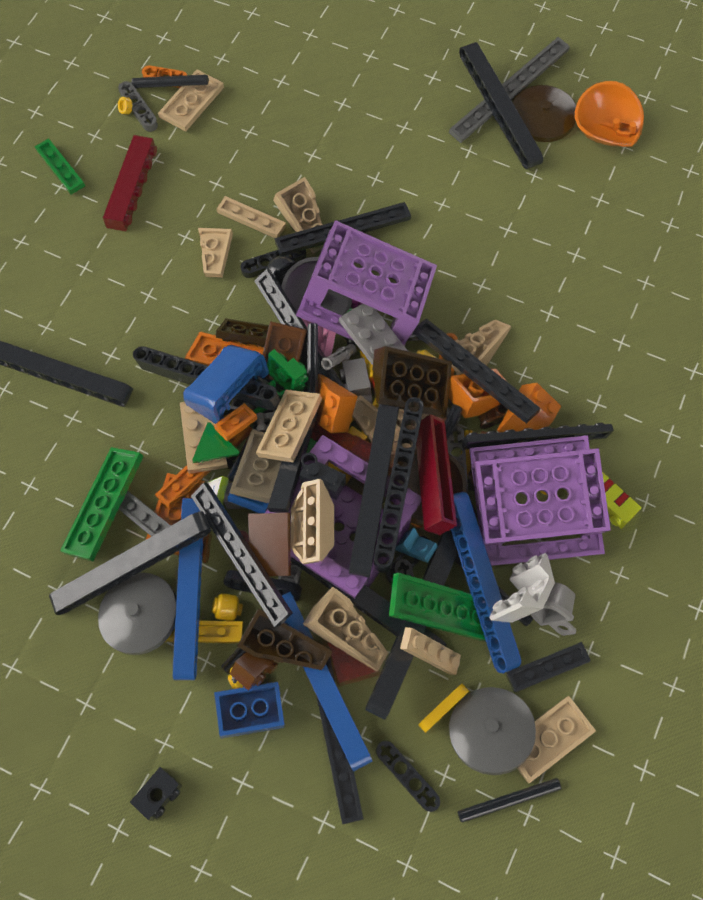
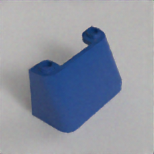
M234 345L224 347L213 362L184 390L183 398L185 404L216 424L224 418L225 409L229 411V402L251 378L256 381L258 379L257 376L264 379L269 374L264 356L257 351Z

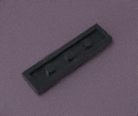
M580 642L508 671L506 676L513 692L516 693L591 662L583 643Z

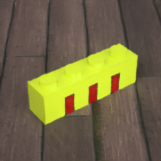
M602 472L609 520L614 526L622 529L642 507Z

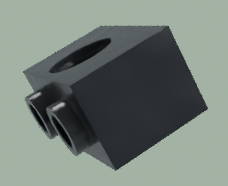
M159 767L132 798L130 803L146 819L150 821L158 820L166 811L164 807L169 801L173 802L180 795L181 791L179 789L183 785L164 768ZM157 789H161L163 797L160 801L156 802L153 799V793Z

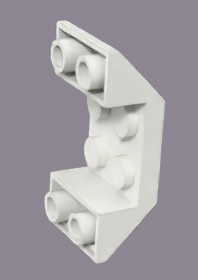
M546 553L540 556L535 555L524 564L519 563L513 568V573L509 580L519 591L511 595L509 599L499 600L494 604L493 611L489 617L492 621L512 623L543 609L555 584Z

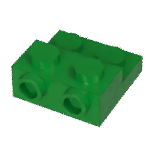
M275 349L268 354L267 362L269 375L284 390L303 392L307 387L304 383L309 378L306 375L307 370L305 366L294 358L287 362L283 354L278 353Z

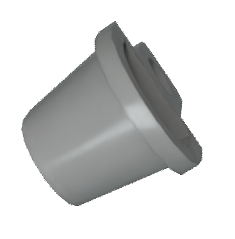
M555 582L543 609L532 613L531 616L541 626L550 625L560 635L575 634L576 628L568 622L573 621L574 618L572 611L575 593L567 586ZM558 626H565V627H567L569 630H563V629L559 628Z

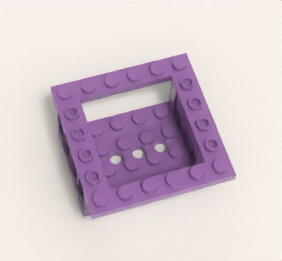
M335 220L296 316L311 323H317L318 326L353 340L338 321L341 315L320 306L328 289H331L393 316L390 328L405 346L407 339L419 323L437 265ZM354 263H359L362 268H357ZM371 271H377L379 276L374 275ZM389 278L395 279L396 283L390 282Z
M322 435L310 451V453L316 455L317 461L326 466L330 462L365 484L368 463ZM310 460V461H307L305 464L309 465V464L315 463V462H313V461ZM299 476V479H298V482H297V485H296V489H295V492H294V495H293V499H292V502H291V505H290L289 512H269L268 509H267L266 512H265V513H290V542H291V507H292V505H293V503H294V501H295V499H296L298 493L301 491L302 483L300 482V476ZM387 476L384 497L387 496L388 486L390 482L389 476ZM397 481L394 482L398 486L402 485ZM345 485L337 500L331 498L334 504V525L342 523L345 526L342 531L334 530V546L322 561L303 565L355 599L364 585L367 587L371 586L379 572L374 567L373 557L370 578L349 574L354 542L349 537L351 534L356 533L362 495ZM407 489L397 544L409 530L411 517L422 502L421 496L410 489ZM397 499L391 500L394 505L400 504V501ZM384 509L381 510V516H380V522H379V528H378V534H377L376 544H377V540H378V535H379V530H380V525H381V520H382V515H383ZM388 518L386 520V522L390 525H393L397 522L393 518ZM388 537L382 539L384 544H391L393 542ZM291 550V557L301 563L300 559ZM385 557L378 559V562L382 565H385L388 561Z
M588 435L469 449L478 524L491 566L528 562L531 557L535 555L540 556L544 553L548 555L549 560L605 554L602 533L608 532L611 529L599 448L590 449ZM563 488L568 492L567 499L562 500L557 496L558 489ZM538 491H545L548 498L545 502L537 499L536 494ZM518 493H524L527 496L525 504H519L516 501ZM580 534L581 537L502 546L503 543L510 541Z

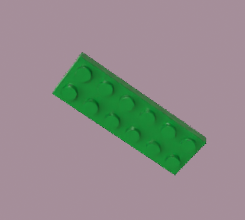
M110 448L60 552L94 562L144 457L140 452Z
M395 573L393 575L389 616L486 642L472 594L402 573Z

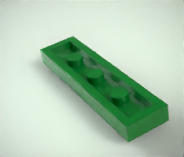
M49 138L34 146L38 154L70 195L85 187L82 179Z

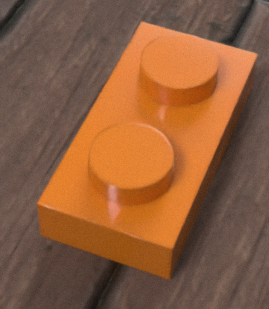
M244 403L217 422L214 428L226 441H229L255 422L257 415Z

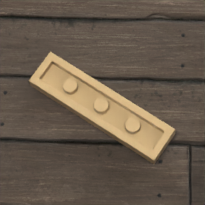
M226 196L217 207V213L273 238L280 237L286 227V222Z
M405 627L400 649L450 675L457 674L460 665V654L413 628Z

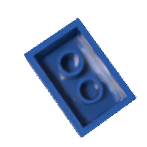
M278 682L261 684L259 686L255 685L249 691L243 687L214 692L221 739L285 728Z

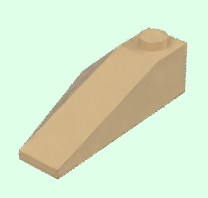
M305 177L275 194L273 201L296 232L323 225L315 200V192ZM324 245L310 248V250L314 254L321 250Z
M493 320L480 327L479 331L473 334L468 333L464 339L460 341L457 339L455 341L487 366L510 331L511 326L498 320ZM452 365V368L454 369L457 375L463 374L460 370H458L455 366Z
M332 587L315 604L303 625L324 640L373 670L378 671L388 652L376 635L367 627L364 618L357 613L351 600Z

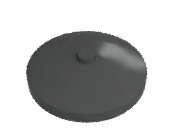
M319 257L306 258L297 262L288 270L283 279L281 287L297 312ZM328 289L320 306L343 316L351 308L352 299Z
M138 573L109 589L101 602L98 614L99 629L104 640L114 649L129 655H141L157 649L170 637L175 628L177 596L174 590L162 578L150 573Z
M487 687L470 692L458 702L450 718L449 734L455 753L465 765L482 774L501 775L517 769L528 759L535 744L536 727L533 715L522 699L508 690Z

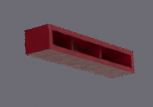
M133 135L103 215L106 228L126 232L128 226L131 225L133 212L137 209L138 198L142 195L143 184L147 182L148 170L152 168V159L157 154V146H155L153 138Z
M429 414L421 420L416 443L424 530L441 535L456 527L457 522L445 421Z

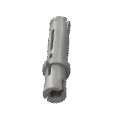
M348 344L346 347L338 348L335 353L322 359V367L325 370H329L340 362L349 360L350 356L355 355L357 351L355 345Z

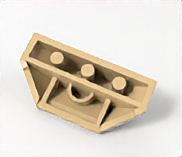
M321 479L304 482L291 507L290 546L302 564L322 561L334 546V504Z

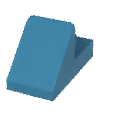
M412 528L403 535L395 550L428 563L438 546L433 541L419 537L415 528Z

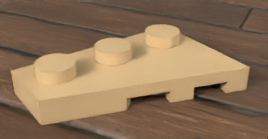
M198 228L204 274L206 277L223 278L233 232L231 229Z

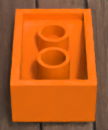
M496 368L491 369L505 380ZM465 374L451 377L448 398L453 404L462 407L461 414L464 418L480 416L501 404Z
M318 374V394L322 397L317 411L316 421L318 425L330 433L348 432L358 396L324 375Z
M538 383L522 385L519 392L540 407L539 413L526 424L508 409L497 431L505 432L510 429L522 431L527 428L538 430L548 427L554 421L561 405Z

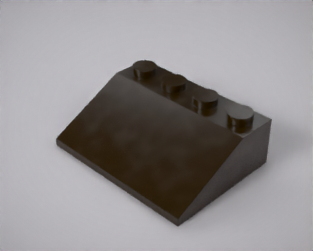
M388 346L375 349L372 370L377 404L397 406L399 409L404 410L407 400L416 397L423 402L422 414L446 418L452 362ZM410 408L413 412L418 411L417 408Z

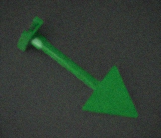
M274 380L268 383V385L276 389V382ZM285 390L280 393L277 391L280 399H282ZM261 407L253 410L255 414L267 411V409ZM208 422L192 462L200 463L238 456L239 451L229 441H226L215 430L214 426Z

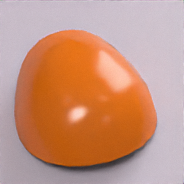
M604 81L594 84L581 95L575 109V120L581 132L587 138L597 143L608 146L631 147L638 141L644 124V111L639 98L630 87L617 81Z

